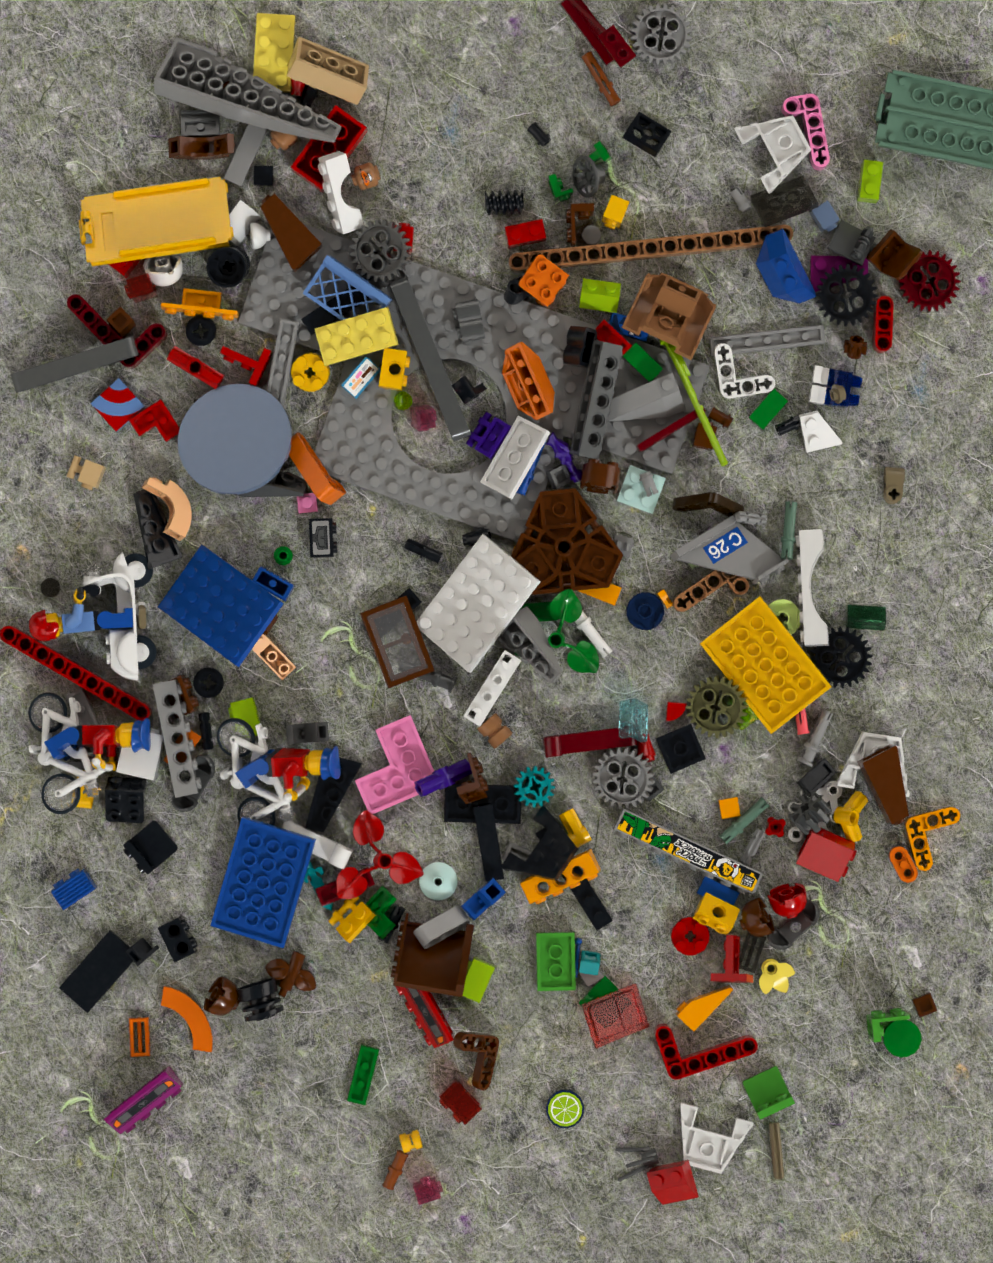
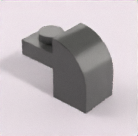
M328 722L286 725L287 744L329 741Z

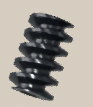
M509 190L506 191L505 196H503L501 191H498L497 196H495L494 191H491L489 197L485 191V210L488 216L491 215L492 210H494L495 215H498L500 210H502L503 215H506L507 209H509L511 215L514 214L515 209L521 215L524 209L523 190L520 195L514 190L512 196Z

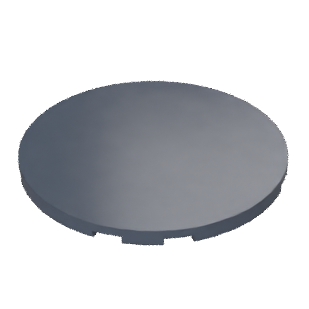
M248 384L224 385L201 396L185 414L178 433L179 456L184 468L192 479L210 491L224 495L248 493L271 481L280 472V468L285 460L287 461L291 450V423L281 403L267 391Z

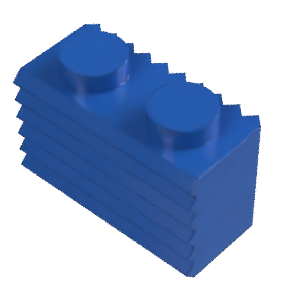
M259 567L252 580L267 592L285 602L295 587L291 582L284 580V578L266 568L264 569V567Z
M78 868L69 874L71 878L65 882L61 879L53 885L55 889L51 893L63 910L97 888L85 869L80 871Z

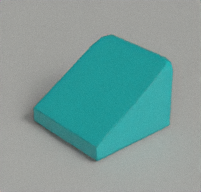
M583 950L581 952L579 972L598 975L601 953Z

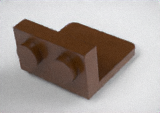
M890 229L866 259L879 273L895 280H900L907 274L912 265L919 260L923 251L920 248L905 243L894 230Z

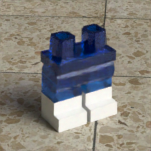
M815 365L811 382L813 385L810 388L808 404L841 408L858 406L860 395L850 394L851 387L861 388L863 378L853 375V372ZM835 384L842 385L846 391V399L839 404L835 403L830 397V390Z

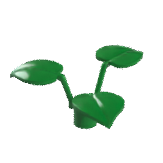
M572 589L564 590L550 604L551 617L561 620L557 630L550 634L548 643L553 648L563 646L573 649L568 653L567 662L574 671L597 673L599 655L593 644L583 640L575 647L564 642L565 635L561 632L564 621L568 623L575 622L582 613L581 602Z

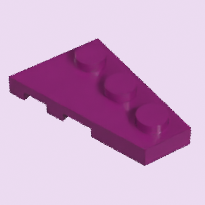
M811 255L810 282L815 292L821 291L817 288L818 285L823 286L824 284L820 278L827 279L825 272L832 274V267L838 271L840 264L844 269H846L847 264H850L851 269L858 264L843 256ZM866 258L862 266L858 265L857 271H860L862 268H865L864 275L868 274V260ZM845 278L842 279L843 284L846 283ZM852 278V279L850 280V282L855 281V280H858V279H857V278ZM835 282L831 285V288L839 284Z

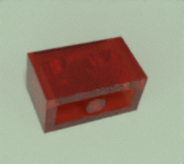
M148 273L126 280L127 285L124 287L127 297L133 299L135 303L158 297L155 285L151 282Z
M454 1079L439 1094L440 1104L445 1109L450 1108L453 1111L452 1116L458 1123L463 1122L466 1125L482 1110L481 1104L457 1079Z

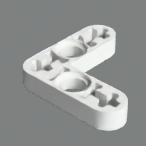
M719 343L715 346L714 358L719 391L723 397L736 398L766 393L774 389L775 380L768 374L736 379L731 347L725 343ZM723 346L724 349H728V352L725 353V359H730V362L719 364V360H723L722 355L718 354V351ZM724 365H728L731 368V373L728 376H723L720 372L721 367ZM765 378H767L768 381H771V384L768 385V388H765V386L761 385L758 386L759 390L756 391V383L754 381L755 379H758L757 383L764 382ZM745 381H750L753 385L752 390L749 392H745L742 389ZM739 382V394H737V390H732L730 395L723 391L727 387L726 385L729 384L730 387H737L735 383Z

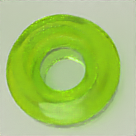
M405 391L398 392L394 397L395 407L398 410H407L412 405L411 395Z

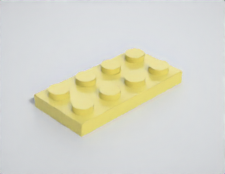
M257 13L253 77L258 76L281 90L282 93H291V78L287 77V71L294 50L295 15Z
M389 307L315 328L324 366L399 345Z

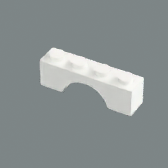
M337 151L319 157L318 170L323 176L324 183L322 185L324 192L328 196L327 206L329 211L332 212L333 228L342 234L362 228L363 221L360 209L347 205L341 196L342 182L351 172L346 153Z

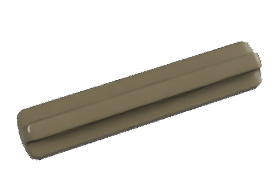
M770 1122L769 1133L773 1175L775 1179L784 1178L780 1125L779 1122Z

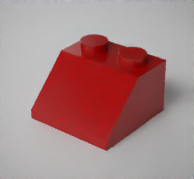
M689 1160L655 1166L647 1172L651 1191L662 1205L699 1197Z

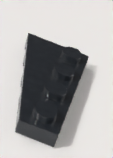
M145 489L134 493L148 570L183 557L175 538L163 533L168 522L157 496Z
M340 757L341 774L339 779L329 777L323 780L321 775H319L305 828L324 833L362 763Z

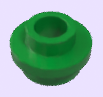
M278 547L274 552V560L279 565H288L293 559V553L288 547ZM285 552L287 554L286 559H281L280 553Z

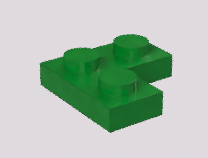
M383 885L366 903L376 915L368 923V926L382 939L396 926L384 913L397 900Z

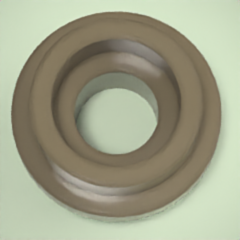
M835 384L830 390V397L835 403H842L846 399V391L842 385Z

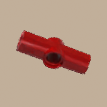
M177 346L173 347L166 359L214 389L220 386L225 376ZM199 363L201 366L200 370L196 373L192 372L191 365Z

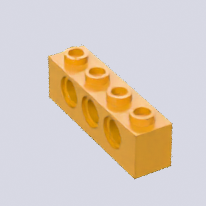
M589 849L574 856L562 873L566 877V882L539 878L532 875L523 879L520 885L529 904L535 902L537 905L547 900L546 897L551 894L555 897L563 893L564 888L570 887L572 889L581 884L580 881L586 878L590 881L598 877L597 873L600 872L601 868L592 849ZM580 866L583 869V874H576L574 867ZM540 882H546L549 889H541Z

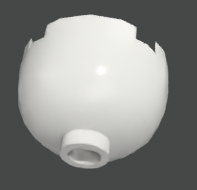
M178 254L146 258L143 265L148 279L157 286L173 285L181 278L183 272V263Z

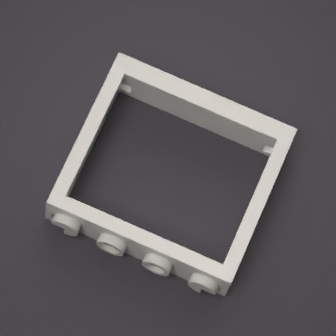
M504 650L463 717L480 727L521 660ZM505 655L510 658L508 663L502 660ZM470 710L476 713L474 717L469 714Z

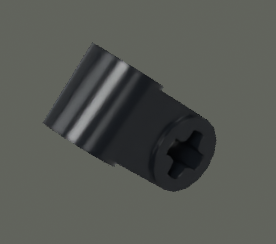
M525 272L508 283L504 294V300L508 304L516 305L525 298L532 296L518 285Z

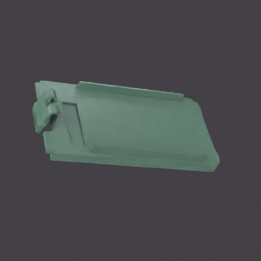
M892 70V73L888 72L884 92L891 93V97L885 99V94L881 93L879 95L875 116L878 126L874 143H878L879 147L993 170V90L898 70Z

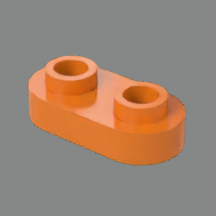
M901 846L893 847L889 852V860L898 877L903 882H913L917 878L918 871L908 851ZM897 852L901 853L900 859L895 858ZM906 869L910 870L909 876L904 875Z

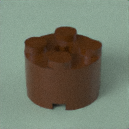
M588 459V463L583 464L580 482L582 490L584 487H587V491L592 493L608 494V490H613V494L618 493L621 473L618 463L607 462V464L599 463V460Z

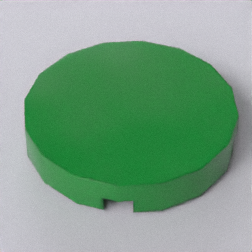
M892 1021L884 1029L883 1043L892 1055L900 1058L909 1057L919 1049L922 1041L921 1032L912 1021Z

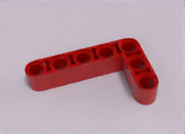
M659 1024L654 1030L667 1073L675 1080L752 1055L758 1048L756 1040L750 1035H745L680 1057L670 1027L667 1024ZM661 1029H667L668 1035L665 1038H660L658 1032ZM747 1040L753 1042V1047L749 1050L743 1047ZM667 1047H673L675 1049V1052L672 1056H666L664 1054V1051ZM728 1047L735 1048V1053L731 1056L725 1054V1050ZM708 1054H717V1059L714 1062H709L707 1060ZM697 1059L699 1065L696 1068L689 1067L690 1060ZM672 1066H680V1072L672 1074L670 1071Z

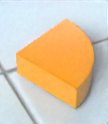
M665 590L656 593L667 609L673 606Z

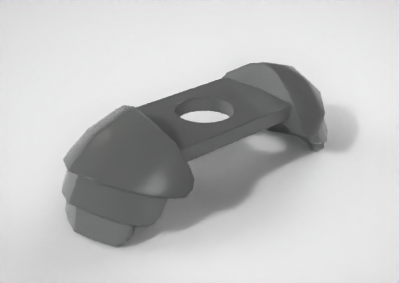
M202 755L195 757L198 763V770H195L196 776L200 777L202 788L199 789L200 793L177 798L174 795L171 804L176 810L187 812L197 806V801L210 778L214 776L215 766L210 757Z
M807 899L806 907L801 913L788 921L781 929L774 927V933L767 935L771 947L777 950L790 948L793 945L792 943L812 925L814 926L820 916L818 905ZM796 922L800 923V931L792 932V924Z

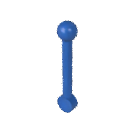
M581 938L575 939L576 978H578L580 945L582 944Z

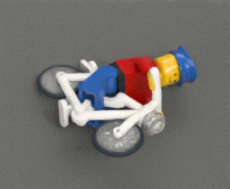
M49 692L35 697L29 707V720L36 730L42 732L41 746L30 745L29 752L39 754L38 761L41 765L48 766L51 764L79 777L75 780L72 776L62 773L48 778L41 792V798L45 807L55 814L69 813L77 806L80 800V788L84 786L83 794H87V797L99 796L102 788H100L96 778L105 771L109 772L117 769L118 763L114 760L117 746L132 748L134 753L140 749L150 750L151 731L149 718L146 717L143 721L136 720L131 723H122L120 726H79L77 712L81 711L79 701H75V698H69L71 714L68 718L66 703L59 695ZM63 726L62 732L52 737V732L57 731ZM77 746H84L80 747L78 751L74 750ZM85 747H93L95 758L92 759V762L89 760ZM103 747H106L107 757H109L107 763L101 759ZM71 757L81 759L85 771L61 760L67 761Z
M238 718L227 719L218 728L217 742L222 751L232 756V766L227 767L220 773L221 779H227L233 775L230 782L235 789L245 788L273 801L269 803L260 797H250L242 801L237 812L239 824L244 816L274 826L276 809H279L278 819H282L283 822L293 820V816L297 813L293 806H290L291 800H297L305 789L307 791L311 782L306 777L308 771L311 775H321L323 780L329 777L339 779L341 766L338 746H334L332 749L325 748L324 750L312 751L296 748L268 750L266 743L268 730L266 727H262L261 723L255 726L258 735L257 742L255 741L254 731L247 722ZM252 751L251 761L243 766L242 757ZM299 776L300 781L297 784V788L292 790L294 788L293 777ZM278 777H283L284 788L286 789V792L284 791ZM260 779L266 784L274 785L278 795L254 785V783Z

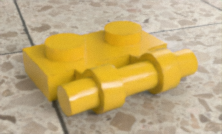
M359 896L346 899L343 906L338 911L335 910L332 913L333 916L328 920L332 926L338 921L340 922L336 930L348 943H351L376 916L364 902L361 901L358 905L355 904L359 900ZM349 909H351L352 912L346 918H344L343 915Z

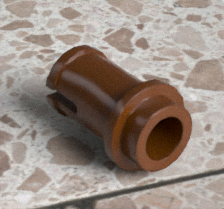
M713 407L708 418L723 425V428H728L733 420L730 417L731 414L727 415Z

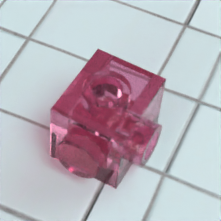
M429 405L410 407L411 426L417 429V431H428L429 428L436 427L437 415L433 407Z
M430 1175L424 1176L419 1179V1182L413 1183V1189L419 1205L440 1199L441 1192H444L441 1181H437L436 1177L431 1178Z

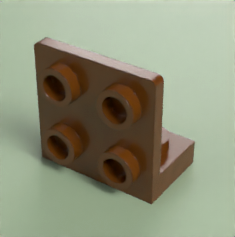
M594 203L571 204L570 209H567L566 224L570 223V228H567V243H571V247H575L576 244L575 217H578V220H588L590 216H593Z
M179 675L171 679H177L183 691V694H180L182 702L185 701L187 713H184V715L198 711L197 706H199L196 695H192L190 688L193 687L189 677ZM168 695L169 703L172 706L175 704L176 699L173 695Z
M471 752L467 753V757L475 782L467 781L462 783L460 787H457L458 795L465 804L487 798L486 791L489 790L487 781L481 774L484 773L482 764Z

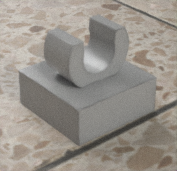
M615 534V544L622 552L623 557L629 558L634 539Z

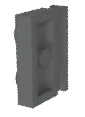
M204 110L181 111V136L205 138L220 135L219 115Z

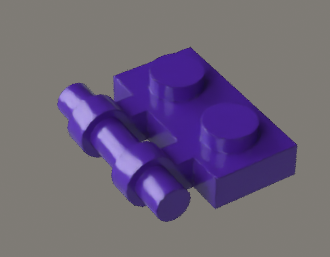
M486 411L483 417L478 419V425L473 432L471 431V435L468 436L469 439L465 444L472 448L474 443L478 442L474 449L492 460L511 426L497 417H494L490 423L489 420L492 415ZM486 427L487 429H486L485 433L483 434L482 437H480V434L482 433L483 429Z

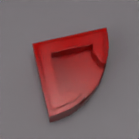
M667 702L666 721L679 718L684 713L687 703Z

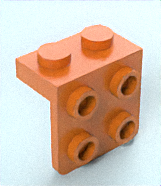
M538 254L519 280L518 285L536 298L538 304L548 307L555 300L558 291L566 284L569 275L546 257Z

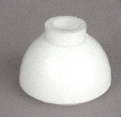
M251 223V248L253 250L259 249L267 241L271 240L270 229L266 230L258 223Z

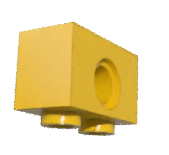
M611 195L602 218L605 227L615 230V227L620 228L629 201Z
M390 348L384 349L379 388L402 391V388L406 387L408 375H404L405 367L409 368L411 356H407V351ZM392 365H398L401 368L398 374L393 375L390 373L389 370Z
M706 892L700 899L693 919L702 925L715 929L720 934L728 935L735 924L740 909Z

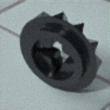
M203 315L195 316L186 325V336L192 344L205 346L210 344L216 337V326L210 318H205ZM199 323H201L203 329L208 330L203 333V339L201 338L199 333L195 332L196 330H199Z
M207 667L196 673L193 686L200 696L213 698L221 693L224 679L218 670ZM209 674H211V681H214L217 685H210L207 691V685L201 683V681L207 680Z

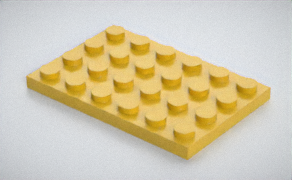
M761 596L700 643L729 681L733 680L732 685L739 684L738 692L745 691L741 697L747 698L745 702L770 734L832 687Z

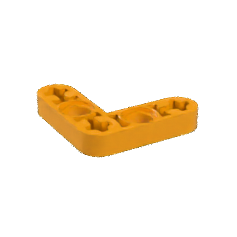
M945 807L911 816L905 821V829L914 864L919 870L927 871L933 865L925 831L957 823L960 819L958 809ZM950 810L956 813L952 821L950 818L943 819L945 823H942L940 812H942V816L948 815ZM930 815H935L938 818L937 824L934 826L929 825L927 822ZM912 820L919 823L916 826V830L918 833L922 832V835L911 837V834H915L914 829L909 828ZM917 838H921L924 841V846L921 849L914 847V841ZM926 850L927 853H923V857L928 860V863H926V867H923V865H919L921 855L916 856V852Z

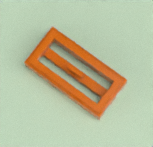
M149 1017L129 1018L130 1056H150ZM134 1022H137L138 1052L136 1053L134 1039ZM141 1022H144L146 1052H143Z

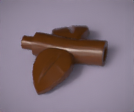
M293 950L290 963L282 958H277L265 966L270 977L275 978V980H281L279 984L281 988L278 995L285 997L287 991H291L293 986L302 991H312L316 988L313 974L309 970L302 969L306 955Z

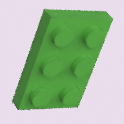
M575 932L536 933L537 991L576 990Z

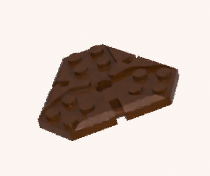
M576 488L541 491L525 524L526 529L524 533H521L511 557L541 581L531 595L558 593L567 589L579 591L609 588L621 562L622 552L605 528L597 523V517ZM588 525L594 530L590 534L584 529ZM533 530L539 532L537 539L530 537ZM561 542H566L569 545V550L565 553L558 549V545ZM570 575V582H563V576Z

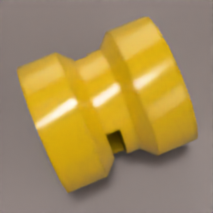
M418 1129L410 1134L404 1133L399 1135L404 1153L410 1152L414 1148H423Z

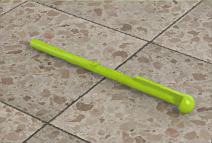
M660 340V344L666 346L721 466L727 465L728 461L703 410L704 407L699 404L697 395L688 378L691 374L683 357L674 352L675 346Z

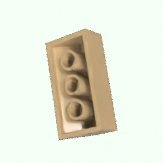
M298 37L288 64L287 77L358 105L367 89L369 65Z

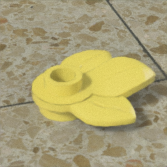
M771 958L766 959L761 965L762 975L759 978V986L764 994L769 993L772 988L787 993L789 986L787 977L793 976L795 971L788 963H778L777 960ZM768 965H773L774 970L768 971Z

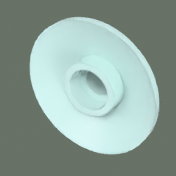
M434 862L423 869L424 875L419 878V885L425 896L432 900H444L455 892L457 875L451 866L443 862ZM440 878L442 880V884L436 885L434 882L435 879Z

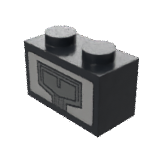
M332 518L309 519L310 558L334 557V553H338L337 541L334 542L333 534H337V524L333 522Z

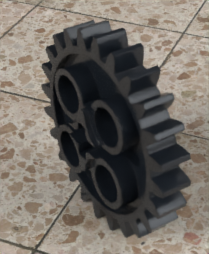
M840 264L838 271L832 267V274L825 272L827 279L820 278L821 282L824 283L823 286H817L821 292L816 293V296H820L821 299L816 301V303H822L823 305L819 311H826L824 317L831 316L829 322L837 319V325L844 321V326H848L850 321L854 326L856 319L862 323V316L869 318L867 312H874L871 305L878 304L873 301V298L879 297V295L873 292L878 289V287H872L875 279H868L871 273L863 274L865 268L857 271L858 265L851 269L850 264H847L846 269H844ZM843 278L846 280L847 292L852 293V296L849 297L852 312H849L847 298H843L842 295L845 294V288L842 283ZM852 278H857L859 281V286L856 289L850 287V280ZM835 282L840 285V291L836 294L831 291V285ZM856 297L863 299L864 303L860 308L854 305ZM838 301L843 302L845 305L842 312H838L835 309Z
M839 626L838 632H835L832 627L831 634H828L829 646H816V650H811L815 656L810 659L816 661V667L829 683L834 682V688H836L838 683L841 684L842 689H844L845 683L852 687L851 681L859 684L857 678L865 679L862 673H869L866 665H872L871 662L867 661V659L873 657V655L867 654L871 647H865L868 640L861 641L863 634L858 637L855 636L856 630L849 633V627H847L844 632L841 626ZM844 639L846 647L838 649L835 646L836 640ZM851 644L854 645V647L845 655L846 661L843 662L841 660L836 665V667L830 671V666L838 659L837 654H843ZM852 652L860 654L861 658L858 662L850 660L849 656ZM831 653L833 661L831 663L823 662V654ZM839 666L847 668L848 672L845 676H839L836 673V669Z

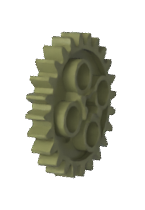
M715 676L714 681L711 677H707V683L702 679L700 680L701 686L694 685L696 691L689 692L693 697L687 698L691 705L686 706V709L691 710L687 716H693L690 723H697L695 730L701 727V734L708 731V737H712L713 733H715L716 738H719L721 733L723 737H727V731L731 735L735 733L733 727L737 730L741 728L738 722L745 723L742 716H747L748 713L744 712L743 709L749 706L743 704L747 698L741 697L745 692L744 690L738 692L739 684L732 686V679L727 683L725 676L722 677L721 681H719L718 676ZM708 690L714 693L713 700H709L706 697ZM721 690V691H722V696L720 697V700H719V699H718V698H719V691ZM726 695L732 697V705L725 703L724 698ZM716 703H718V706L721 707V709L717 712L716 707H713V705ZM703 709L709 711L710 717L708 719L702 716ZM716 712L715 723H712V719ZM721 714H725L728 716L727 723L721 722Z

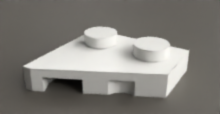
M818 411L799 415L806 453L842 444L841 439Z

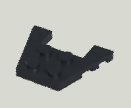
M543 805L533 820L547 828V831L526 861H523L514 854L509 853L500 867L505 871H515L520 874H530L535 877L557 881L578 851V848Z

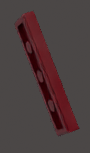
M693 410L636 446L638 452L645 451L697 419L696 411Z

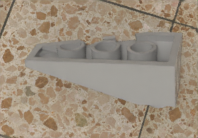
M673 373L612 398L607 422L668 418L685 411L683 399Z
M528 607L519 610L498 639L510 653L519 655L522 662L525 664L528 662L538 674L550 683H554L563 671L552 647L548 643L545 632L539 620Z

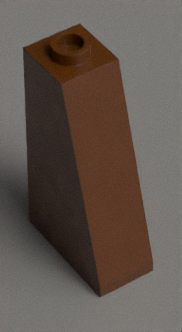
M275 193L272 196L267 195L261 201L262 205L260 207L292 270L296 272L323 247L322 243Z
M889 744L857 761L886 822L898 825L905 821L904 818L908 817L909 813L898 749L896 745Z

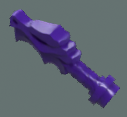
M552 432L548 436L546 445H550L553 448L554 458H559L561 464L566 465L571 473V481L574 483L579 482L582 470L577 469L572 462L574 458L573 454H570L571 447L568 443L558 439L555 433Z

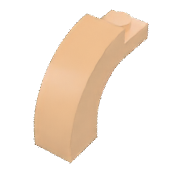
M149 477L144 482L142 488L161 498L169 509V520L163 533L181 541L186 537L191 524L192 511L190 502L184 491L172 480L162 484L161 480Z

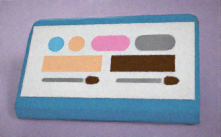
M365 357L343 382L341 387L357 399L381 369L369 358Z

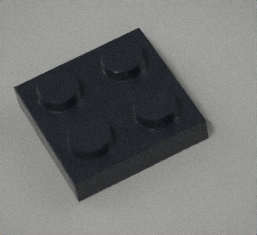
M691 723L655 738L670 774L706 759Z

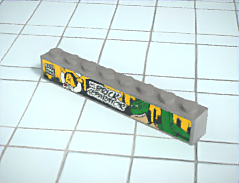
M622 808L613 828L617 831L616 835L625 839L629 836L634 839L633 843L642 847L646 844L651 847V851L659 855L662 852L668 854V859L676 863L681 860L686 863L685 867L696 871L698 868L704 871L702 875L713 879L715 876L721 879V884L728 887L734 885L738 887V892L747 896L749 893H755L763 875L762 872L625 808Z

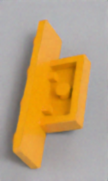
M183 288L181 305L161 303V309L165 310L167 314L183 312L186 316H195V314H202L205 318L220 316L222 319L229 321L239 317L238 311L220 309L222 292Z

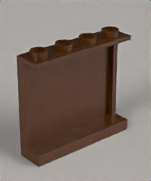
M406 913L405 921L401 920L399 932H403L402 936L398 935L396 947H400L399 951L395 950L393 962H397V965L392 966L391 977L394 978L393 986L462 997L474 925L467 924L465 931L460 930L437 944L424 949L413 934L414 930L422 925V923L408 921L409 914Z

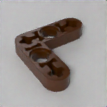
M458 1032L453 1040L455 1048L463 1051L478 1052L472 1085L474 1088L484 1091L488 1089L491 1083L499 1039L496 1036L485 1033ZM478 1038V1044L474 1046L475 1040ZM487 1058V1059H488L487 1064H486V1066H484V1065H483L484 1060Z

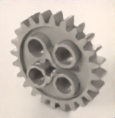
M657 3L656 9L649 5V12L642 9L643 16L637 14L636 18L639 22L633 21L632 23L636 28L630 31V33L635 34L630 38V41H636L632 48H639L636 55L642 53V61L649 58V65L654 60L657 67L659 62H662L665 67L667 61L673 65L674 58L680 61V54L686 55L687 52L684 48H690V44L686 41H692V37L688 36V34L692 33V29H687L690 21L684 22L687 15L680 16L681 9L674 12V5L667 9V3L664 4L663 8H660L659 3ZM664 18V36L662 40L661 51L659 52L657 50L659 43L658 34L661 29V19ZM655 20L658 23V27L651 28L648 22ZM675 23L677 29L671 31L667 28V24ZM652 39L656 45L648 47L645 41ZM672 42L675 47L669 50L665 48L664 44Z
M628 746L624 751L621 747H618L617 752L614 748L610 750V754L605 752L603 754L604 758L600 757L598 759L600 764L594 766L598 771H594L592 774L597 776L593 780V783H598L595 790L602 791L599 797L605 795L604 802L606 803L611 800L612 807L615 803H618L619 809L623 804H625L627 809L631 803L634 807L638 805L637 801L642 804L644 802L643 797H649L647 791L651 792L653 790V787L650 785L655 783V780L650 778L655 773L649 772L653 765L646 764L649 759L643 760V753L636 755V749L630 752ZM624 761H626L627 767L625 770L624 777L627 778V780L623 784L624 794H622L621 787L623 783V777L620 776L624 773ZM612 763L618 764L620 770H619V771L614 770V769L612 768L611 764H612ZM630 766L637 767L638 773L631 772ZM609 782H615L618 788H611ZM628 785H634L636 792H631L628 789Z

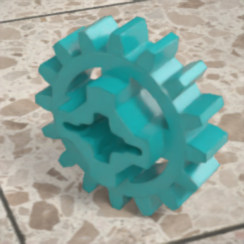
M533 766L532 770L526 767L525 773L519 771L520 778L515 777L518 784H514L513 787L518 788V791L514 792V794L520 795L518 801L525 800V806L531 803V806L535 808L536 803H538L542 807V801L549 802L547 797L554 796L550 792L551 789H555V786L551 785L554 778H548L550 772L544 774L543 767L539 771H537V766ZM534 774H539L544 779L538 780ZM526 778V779H527V782H526L525 786L522 787V783H523L524 779ZM532 782L538 784L536 792L530 789L533 786ZM544 787H546V791L542 796V790ZM530 793L534 799H529L524 794Z

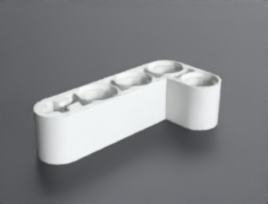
M288 819L284 820L281 828L316 839L312 854L327 860L338 868L345 869L353 852L352 849Z

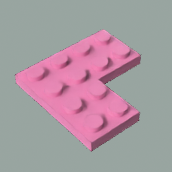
M411 715L375 730L390 765L355 780L367 811L371 814L419 795L415 789L414 782L434 772Z

